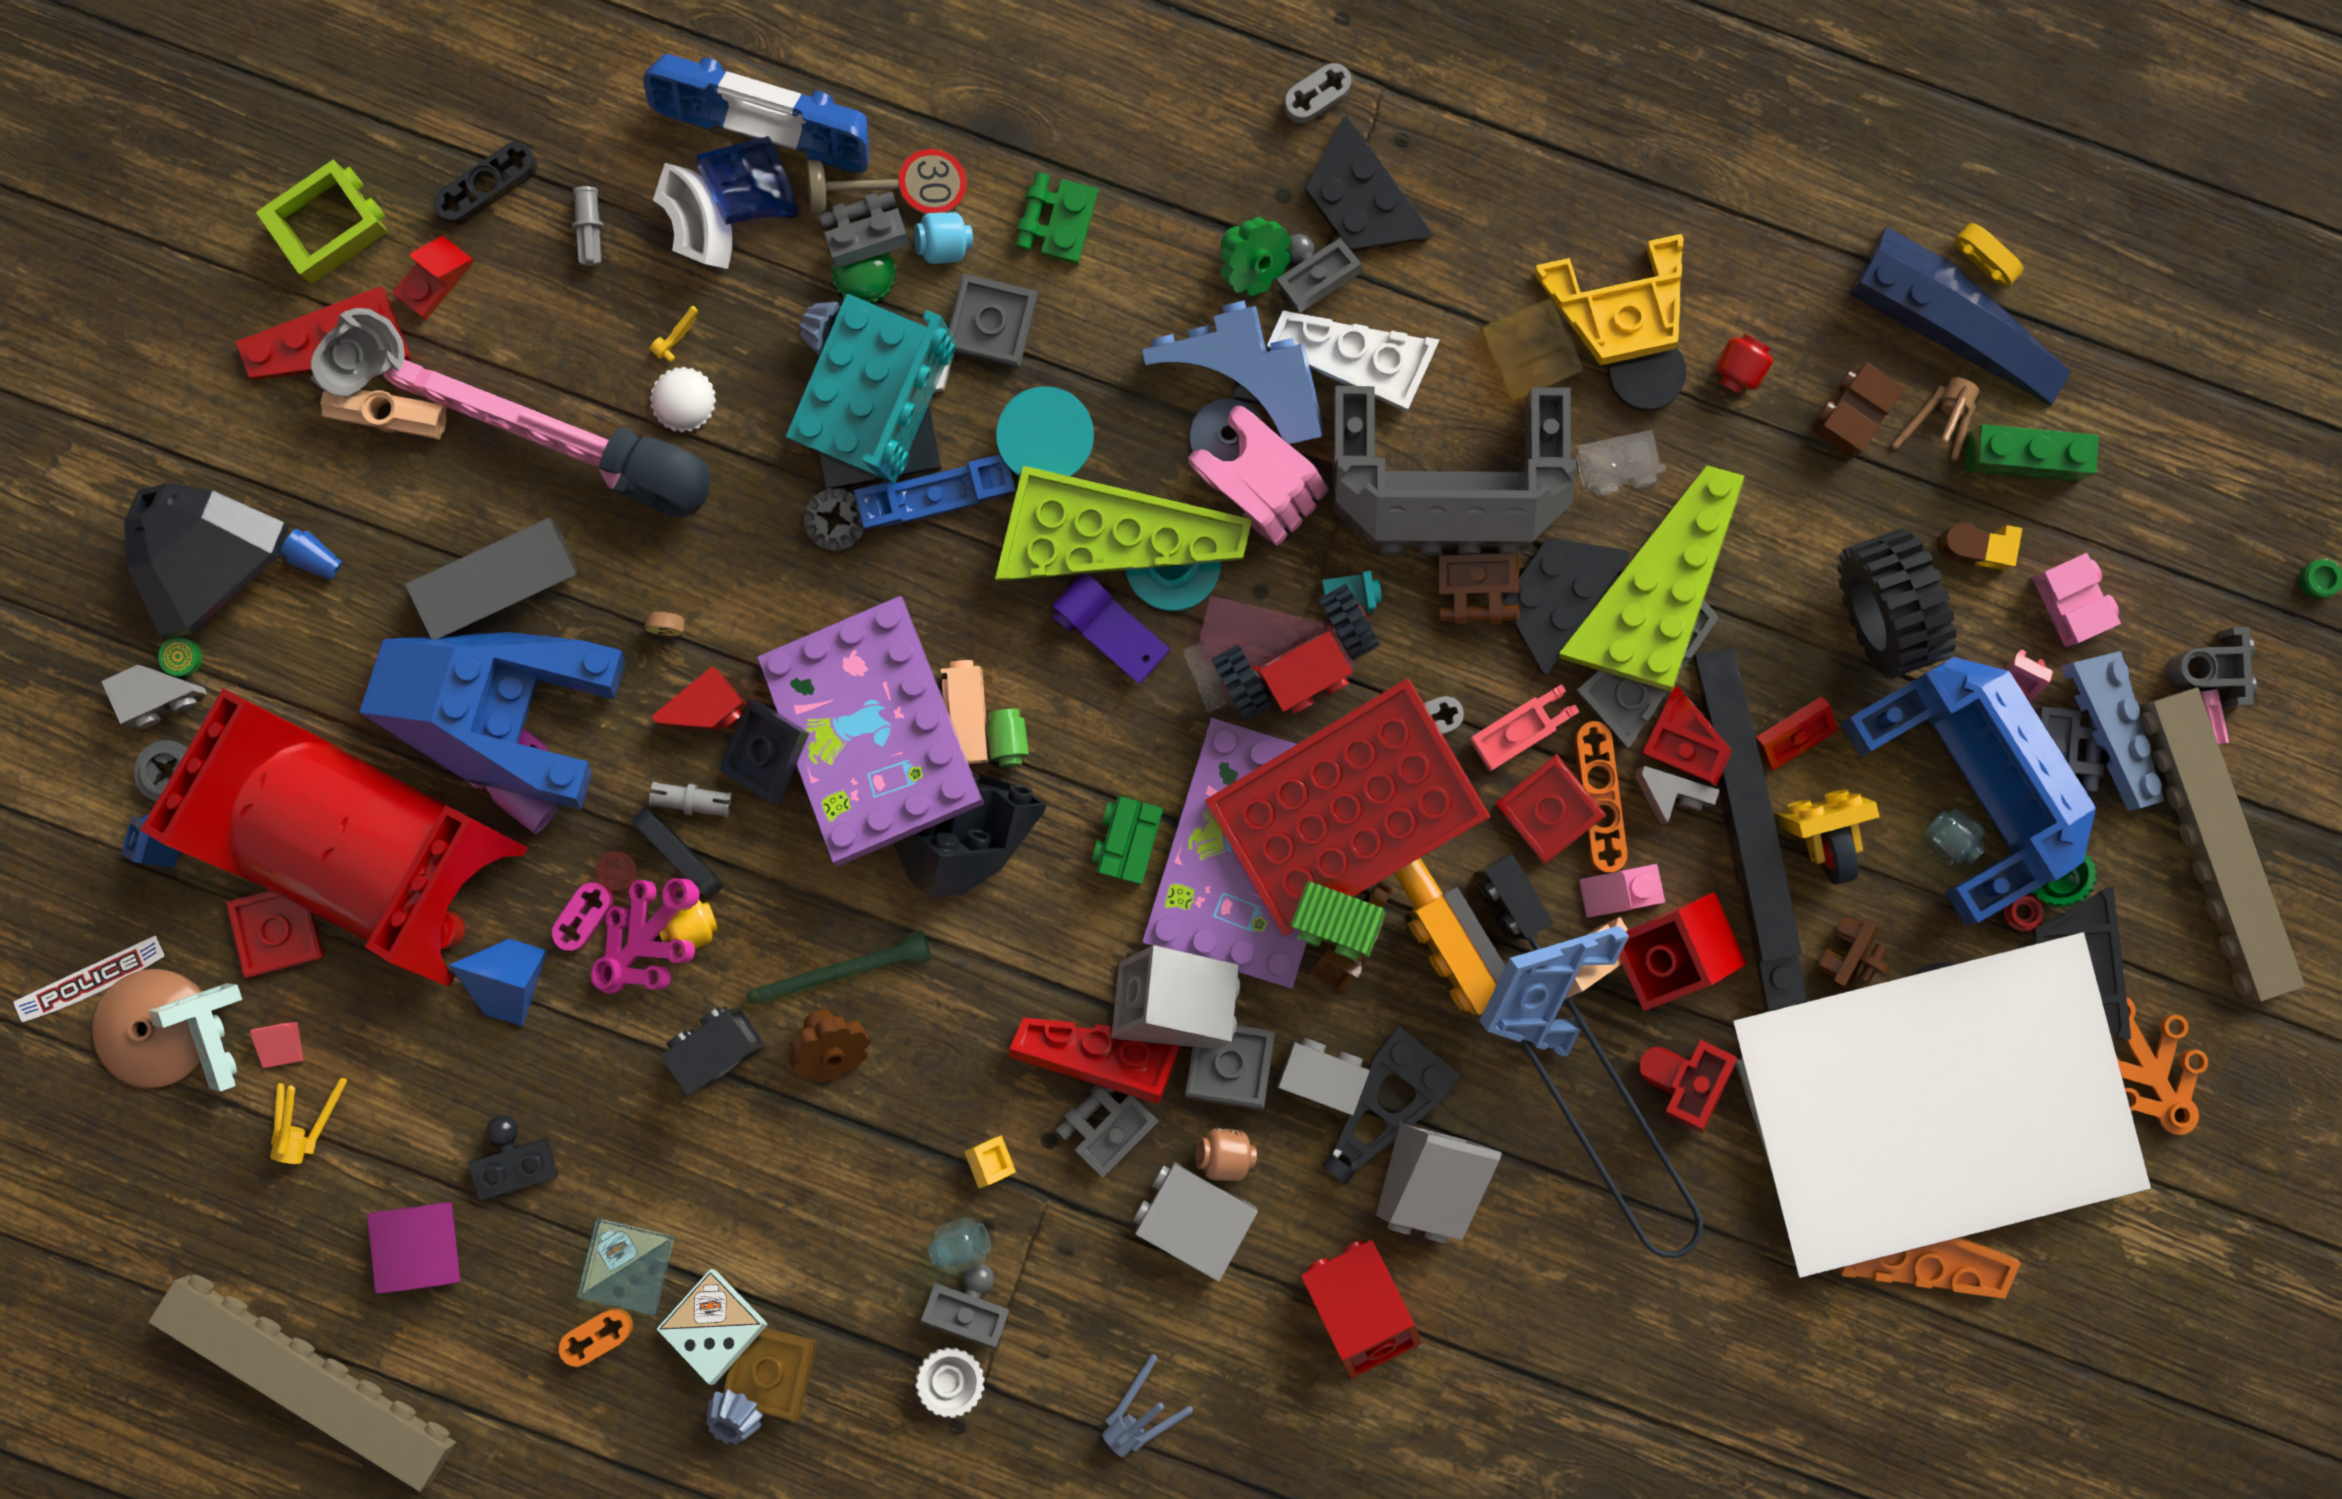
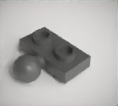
M1294 234L1290 236L1291 243L1286 251L1291 256L1289 262L1297 266L1276 280L1283 294L1298 313H1301L1361 274L1363 268L1361 262L1341 238L1314 254L1312 240L1304 234Z
M982 1263L970 1265L969 1267L971 1268L967 1271L965 1270L963 1274L965 1294L934 1283L920 1324L996 1350L1009 1309L980 1299L981 1295L987 1293L994 1284L992 1270Z

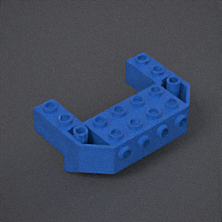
M1953 657L1840 724L1858 754L1862 757L1928 719L2012 852L2011 854L1945 891L1965 926L1979 923L2042 885L2058 880L2084 862L2096 807L2010 671Z

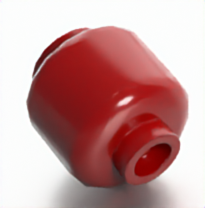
M1745 333L1742 338H1730L1715 362V370L1723 376L1719 383L1740 394L1743 388L1750 391L1757 390L1773 365V358L1768 354L1771 348Z

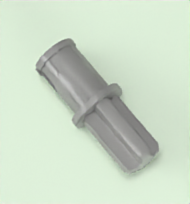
M590 186L576 187L573 189L576 221L572 223V229L576 231L578 262L581 265L587 266L598 265L602 261L600 230L603 229V223L599 221L598 189Z

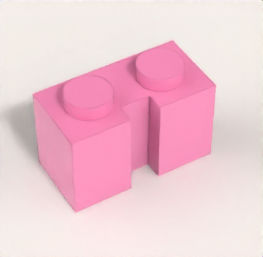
M2087 553L2032 577L2065 647L2082 642L2121 624L2118 618L2119 609L2115 600L2110 595L2103 596L2098 586V582L2102 580L2101 570L2094 560H2090Z

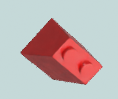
M1715 892L1682 904L1626 930L1625 932L1629 938L1619 955L1643 1011L1709 987L1747 964Z
M1373 1240L1366 1243L1364 1241L1354 1242L1343 1249L1342 1255L1330 1261L1328 1258L1315 1261L1307 1267L1308 1272L1301 1275L1351 1379L1422 1344L1416 1326Z

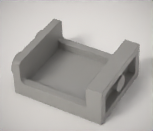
M1175 1161L1170 1169L1163 1165L1152 1185L1158 1191L1151 1203L1145 1200L1142 1202L1133 1219V1222L1138 1224L1135 1234L1219 1282L1258 1213L1257 1207L1245 1200L1241 1201L1183 1168L1181 1164Z

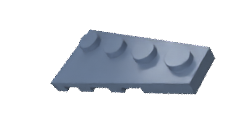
M2122 652L2110 653L2061 666L2066 679L2073 677L2080 693L2074 697L2080 710L2088 709L2096 726V729L2091 733L2097 746L2107 750L2110 756L2107 768L2127 811L2163 802L2161 781L2155 771L2150 753V743L2145 736L2139 715V705L2134 698L2129 680V670L2124 662Z

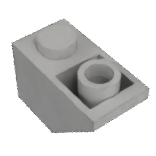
M141 665L131 667L102 681L120 724L137 727L139 730L158 724L161 721L159 716L172 710L174 713H179L193 708L197 705L196 699L207 695L205 688Z

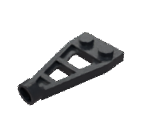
M1400 1026L1393 1030L1373 1056L1368 1068L1370 1071L1354 1115L1348 1114L1332 1152L1321 1165L1345 1185L1350 1181L1358 1168L1396 1139L1400 1123L1413 1126L1438 1106L1461 1076L1460 1073ZM1390 1074H1396L1415 1090L1414 1100L1397 1113L1387 1112L1379 1105L1377 1100V1094L1382 1082ZM1372 1110L1385 1120L1386 1128L1373 1142L1364 1144L1356 1138L1354 1131L1364 1112ZM1339 1155L1348 1156L1350 1165L1347 1166L1338 1159Z

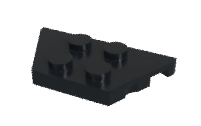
M1348 116L1342 118L1305 187L1306 195L1328 225L1352 252L1365 251L1375 246L1384 248L1397 246L1401 242L1414 240L1423 242L1431 239L1434 233Z
M1549 538L1543 542L1519 577V594H1507L1504 599V605H1519L1520 618L1518 621L1513 622L1518 629L1521 640L1525 646L1527 645L1542 675H1548L1559 659L1560 651L1588 617L1631 552L1625 549Z
M2107 887L2034 930L2035 944L2084 932L2110 1034L2122 1040L2131 1039L2114 888Z

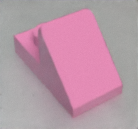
M1657 864L1578 879L1586 918L1665 902Z

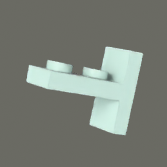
M226 983L148 1010L153 1026L164 1028L187 1020L209 1089L223 1091L236 1086L232 1075L237 1074V1068L232 1055L229 1052H224L220 1039L225 1036L221 1020L217 1015H212L211 1011L242 1000L238 985Z

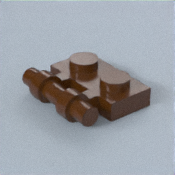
M1519 554L1439 555V594L1442 596L1454 595V607L1440 608V621L1455 622L1456 626H1468L1470 622L1490 621L1491 625H1503L1504 621H1518L1520 618L1519 605H1504V594H1519ZM1489 594V606L1469 605V595Z

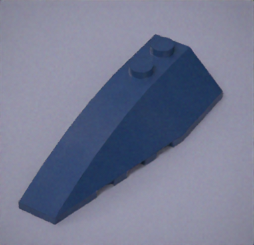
M1888 227L1884 228L1848 293L2050 406L2054 403L2071 372L1955 264Z

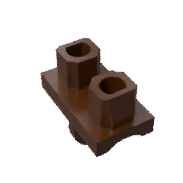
M1843 917L1836 930L1835 937L1852 945L1847 957L1845 958L1827 949L1818 964V969L1833 979L1837 988L1847 992L1861 964L1865 967L1859 979L1866 983H1870L1875 972L1883 975L1888 974L1891 968L1882 962L1887 951L1886 947L1876 944L1871 955L1867 954L1879 932L1877 923L1866 919L1865 923L1855 919Z

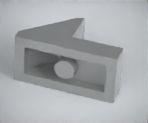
M1646 766L1637 768L1635 777L1660 824L1668 823L1676 797L1680 798L1679 805L1701 811L1703 806L1709 807L1716 804L1719 794L1718 789Z

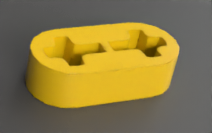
M1969 223L1954 240L1958 249L1995 283L2003 287H2010L2024 271L2021 262L1988 231L1977 224Z

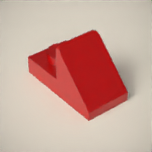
M444 236L411 252L409 257L416 264L392 292L394 296L425 320H427L474 262L470 256Z

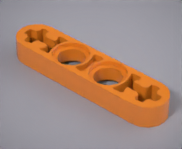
M1591 721L1578 728L1574 736L1579 781L1599 806L1605 805L1612 810L1614 818L1612 824L1606 828L1594 825L1586 832L1589 859L1593 867L1603 873H1612L1620 870L1627 861V846L1614 747L1610 729L1601 722ZM1590 729H1594L1595 735H1602L1603 742L1598 743L1596 746L1597 756L1605 753L1606 761L1595 760L1587 764L1585 763V756H1593L1591 744H1584L1583 737L1589 735ZM1593 767L1605 769L1609 776L1607 785L1602 789H1596L1588 782V773ZM1616 831L1617 838H1608L1610 850H1617L1618 858L1612 860V866H1607L1606 860H1599L1598 857L1599 852L1605 850L1604 839L1596 841L1595 833L1607 834Z

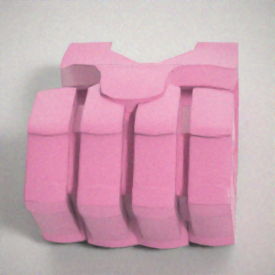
M1235 406L1229 413L1228 422L1239 435V456L1234 461H1221L1207 450L1200 449L1193 451L1188 457V461L1193 470L1208 485L1225 494L1245 511L1243 516L1244 518L1252 519L1251 527L1277 546L1287 536L1284 528L1291 532L1295 531L1303 521L1298 513L1305 517L1310 515L1316 507L1312 497L1320 500L1329 488L1311 462L1274 433L1252 412L1243 406Z

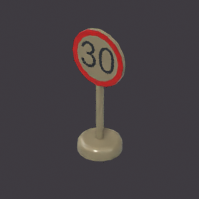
M925 149L915 152L905 160L900 168L899 179L825 182L822 162L817 159H807V187L811 215L822 214L825 211L826 192L899 189L902 198L909 207L925 215L928 213L952 211L959 206L966 193L967 178L964 168L954 156L943 150Z

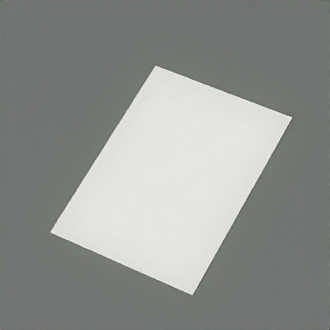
M2084 932L1733 1021L1799 1278L2151 1189Z

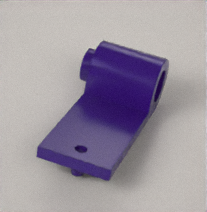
M1087 573L1080 574L1052 605L1056 611L1052 618L1068 632L1075 628L1139 685L1171 651L1167 645L1114 601L1111 595Z

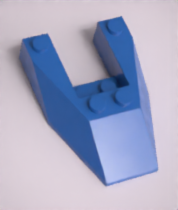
M513 632L451 635L434 640L431 637L383 639L359 713L465 781L581 810L592 776V770L588 761L519 744L538 680L615 700L626 663L622 650L583 640Z

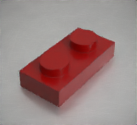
M1821 696L1756 736L1764 763L1774 771L1836 733L1838 729L1831 705Z

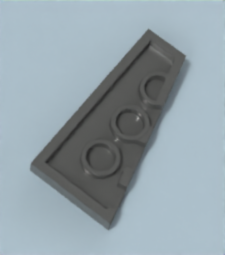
M1703 601L1679 674L1719 619L1718 615L1705 601ZM1598 670L1575 692L1627 750L1637 738L1636 736L1655 712L1656 707L1667 693V690Z

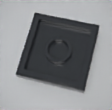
M748 699L720 770L767 802L780 804L809 732L760 701Z

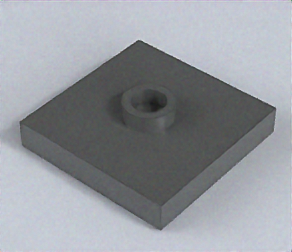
M963 273L949 325V330L956 341L954 353L1020 368L1038 298V291Z
M1237 1025L1232 1042L1215 1049L1193 1047L1185 1098L1263 1111L1275 1031Z

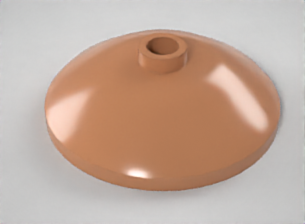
M162 969L137 971L113 984L100 1000L93 1019V1042L104 1066L123 1082L144 1088L168 1086L183 1080L193 1073L201 1062L187 1020L164 1028L153 1026L148 1010L202 992L200 988L185 976ZM141 1022H144L147 1026V1033L144 1036L138 1033V1026Z

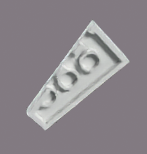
M1283 311L1266 349L1272 351L1270 345L1272 342L1293 338L1295 345L1305 344L1310 369L1347 386H1375L1376 399L1407 412L1439 339L1407 336L1406 333L1391 331L1390 333L1369 329L1368 326L1358 324L1347 325L1333 322L1331 319Z

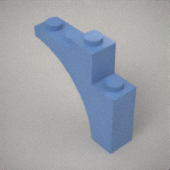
M1245 300L1222 306L1224 314L1214 316L1217 332L1212 333L1211 325L1188 330L1189 338L1175 341L1173 334L1150 339L1152 347L1142 349L1145 365L1160 362L1192 363L1219 371L1234 379L1249 390L1265 407L1276 424L1281 438L1288 444L1322 437L1325 434L1305 344L1295 345L1293 338L1270 343L1272 351L1267 352L1256 306L1246 308Z

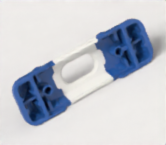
M664 54L645 71L643 84L647 102L654 111L661 115L709 130L719 125L720 128L797 151L802 150L806 152L807 159H817L822 164L848 172L864 173L867 171L870 163L866 116L857 110L834 104L833 98L824 92L814 91L810 97L723 71L722 65L711 58H702L700 63L670 54Z

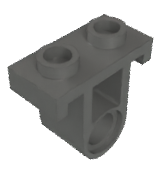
M2233 627L2219 631L2218 640L2226 639V647L2196 648L2178 653L2169 660L2166 674L2174 687L2180 690H2189L2197 687L2199 690L2229 689V700L2222 701V709L2254 705V698L2257 694V681L2252 675L2251 659L2254 657L2255 644L2253 638L2250 637L2249 627ZM2190 660L2198 667L2196 678L2192 677L2188 671Z

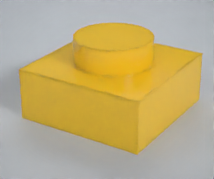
M1002 1135L964 1151L978 1188L988 1186L1016 1173Z

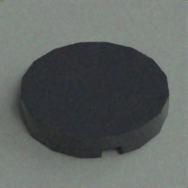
M1676 347L1674 350L1609 363V384L1612 392L1622 404L1637 411L1657 410L1667 406L1679 395L1685 384L1687 367L1681 351Z

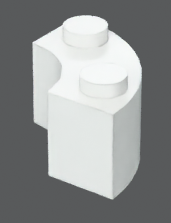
M665 163L653 201L662 206L672 220L674 230L672 251L703 264L728 269L732 252V228L723 200L714 187L699 174L686 168Z

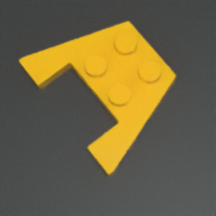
M1682 234L1648 241L1646 249L1655 277L1587 292H1580L1570 258L1536 265L1535 275L1537 280L1600 365L1676 349L1680 315Z

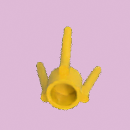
M346 1078L339 1079L308 1138L304 1137V1129L291 1126L295 1094L294 1086L287 1087L284 1099L285 1085L283 1083L277 1084L274 1131L271 1140L273 1145L270 1155L271 1159L283 1163L300 1164L302 1163L304 1153H314L316 1140L347 1083Z

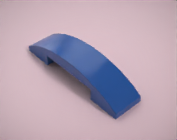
M1000 454L968 462V466L895 484L890 481L854 490L863 527L864 529L911 522L964 509L1008 495L1016 490L1010 468L1006 465Z

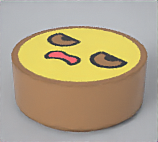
M650 612L646 614L644 630L663 636H681L684 633L685 619L673 613Z

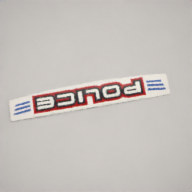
M153 936L24 996L13 1003L21 1021L25 1022L111 987L121 978L141 971L165 955L157 937Z

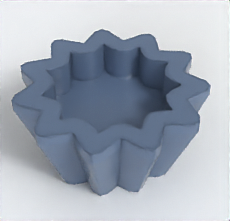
M837 302L815 303L813 307H808L807 313L802 316L800 336L819 356L840 311L841 306Z
M727 1389L724 1394L715 1392L713 1399L709 1400L707 1425L709 1426V1432L713 1433L716 1439H722L726 1444L729 1442L737 1444L761 1427L759 1420L763 1414L756 1410V1402L748 1401L743 1393L735 1395L731 1390Z

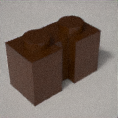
M1867 362L1857 371L1851 368L1838 385L1842 392L1835 402L1829 400L1816 417L1821 423L1814 433L1852 459L1864 451L1880 427V423L1889 414L1906 389Z

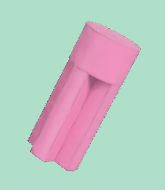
M2218 689L2200 692L2218 744L2228 743L2229 739Z

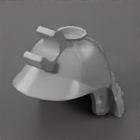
M355 308L344 311L338 316V325L325 335L314 351L311 360L313 375L310 379L321 389H325L331 394L349 396L359 391L374 376L385 373L390 367L394 370H401L405 355L403 340L389 319L370 309Z

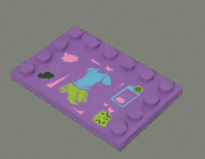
M902 596L758 656L777 712L809 732L797 766L832 862L837 867L984 804Z
M1211 718L1143 937V943L1237 964L1238 972L1293 989L1306 943L1297 939L1299 933L1297 931L1283 937L1205 799L1297 744Z

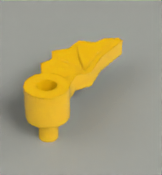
M691 306L681 321L674 327L666 340L662 337L657 338L651 344L650 351L659 359L665 357L669 362H672L675 356L670 352L671 347L679 342L691 329L692 324L697 319L698 310Z

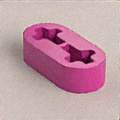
M587 883L576 891L552 928V938L559 948L579 950L589 943L606 918L607 911L613 906L611 890L601 883ZM599 890L601 892L599 900L603 902L602 907H592L587 915H585L583 912L589 904L588 899L585 898L586 894H595ZM579 918L583 921L576 931L580 935V939L570 940L567 943L565 941L567 934L563 931L564 926H573Z

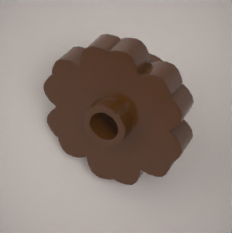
M817 1010L810 1013L804 1019L802 1031L791 1042L793 1052L790 1053L789 1060L793 1071L798 1074L800 1079L813 1077L817 1083L836 1080L842 1076L844 1071L856 1070L861 1065V1062L867 1059L866 1048L870 1045V1039L866 1029L862 1027L859 1021L854 1020L847 1023L844 1017H837L829 1010Z

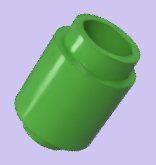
M1002 709L988 713L989 722L986 723L990 761L999 762L1000 768L1022 765V759L1029 756L1025 719L1020 717L1019 709Z

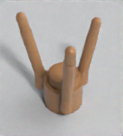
M1959 377L1951 378L1947 387L1938 386L1931 400L1892 443V449H1898L1939 403H1942L1941 410L1950 416L1941 437L1942 444L1948 443L1958 419L1961 418L1951 454L1953 461L1958 460L1970 418L1976 408L1974 402L1979 394V388L1969 380Z

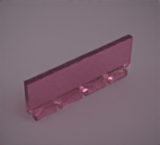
M1210 595L1199 641L1207 643L1203 657L1207 659H1212L1239 644L1253 670H1255L1254 666L1257 665L1259 667L1270 661L1271 658L1274 659L1324 631L1329 623ZM1337 636L1334 639L1352 670L1354 661L1351 660Z

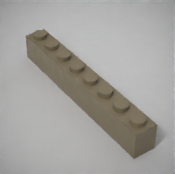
M2198 687L2139 705L2141 710L2140 719L2144 732L2150 736L2154 747L2153 760L2155 766L2163 773L2168 786L2166 788L2167 800L2170 806L2177 811L2181 822L2179 826L2181 839L2186 846L2190 847L2195 861L2192 864L2194 875L2198 882L2203 884L2208 898L2206 900L2207 912L2217 923L2221 934L2219 937L2220 948L2223 954L2230 959L2235 974L2232 975V981L2236 991L2243 996L2244 1001L2261 1002L2305 987Z
M189 1275L174 1280L150 1318V1324L417 1491L421 1492L432 1483L457 1443L448 1437L450 1433L447 1429L434 1422L425 1423L414 1416L416 1412L412 1407L401 1401L393 1403L381 1395L382 1390L374 1383L367 1380L358 1381L348 1375V1368L342 1363L333 1359L324 1360L313 1353L315 1348L308 1342L300 1338H293L292 1340L280 1332L281 1327L273 1320L266 1317L257 1318L246 1311L248 1307L241 1300L232 1296L223 1297L212 1290L214 1285L209 1280L198 1275H192V1277Z

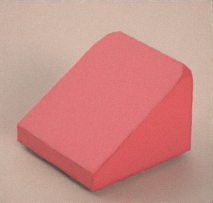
M298 1022L250 1030L253 1044L263 1068L304 1061Z

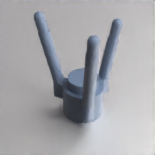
M1156 1355L1149 1357L1116 1410L1106 1419L1109 1427L1102 1433V1436L1110 1448L1121 1457H1125L1131 1450L1137 1452L1146 1442L1177 1424L1193 1412V1408L1188 1406L1145 1433L1143 1427L1164 1409L1162 1403L1156 1404L1139 1420H1136L1130 1414L1124 1418L1122 1417L1156 1363Z

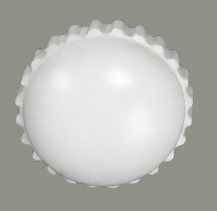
M676 367L672 371H666L665 375H660V379L655 381V387L651 389V408L654 410V416L658 417L659 423H663L666 428H671L672 431L679 430L681 433L684 431L692 432L693 429H699L701 425H705L707 419L712 417L711 413L715 411L714 404L716 399L714 396L716 393L712 389V383H709V379L703 376L700 371L696 372L693 368L687 369L682 367L678 369Z
M946 1347L944 1350L937 1349L935 1353H930L927 1359H923V1364L918 1367L919 1372L915 1376L917 1379L915 1387L918 1389L916 1393L921 1398L920 1402L926 1405V1409L932 1410L935 1415L941 1414L942 1417L950 1416L954 1418L956 1415L962 1416L966 1411L970 1412L971 1408L977 1405V1400L982 1397L981 1392L984 1390L983 1382L985 1379L982 1377L983 1370L979 1368V1362L974 1360L972 1355H967V1352L964 1350L959 1351L957 1348L950 1349Z

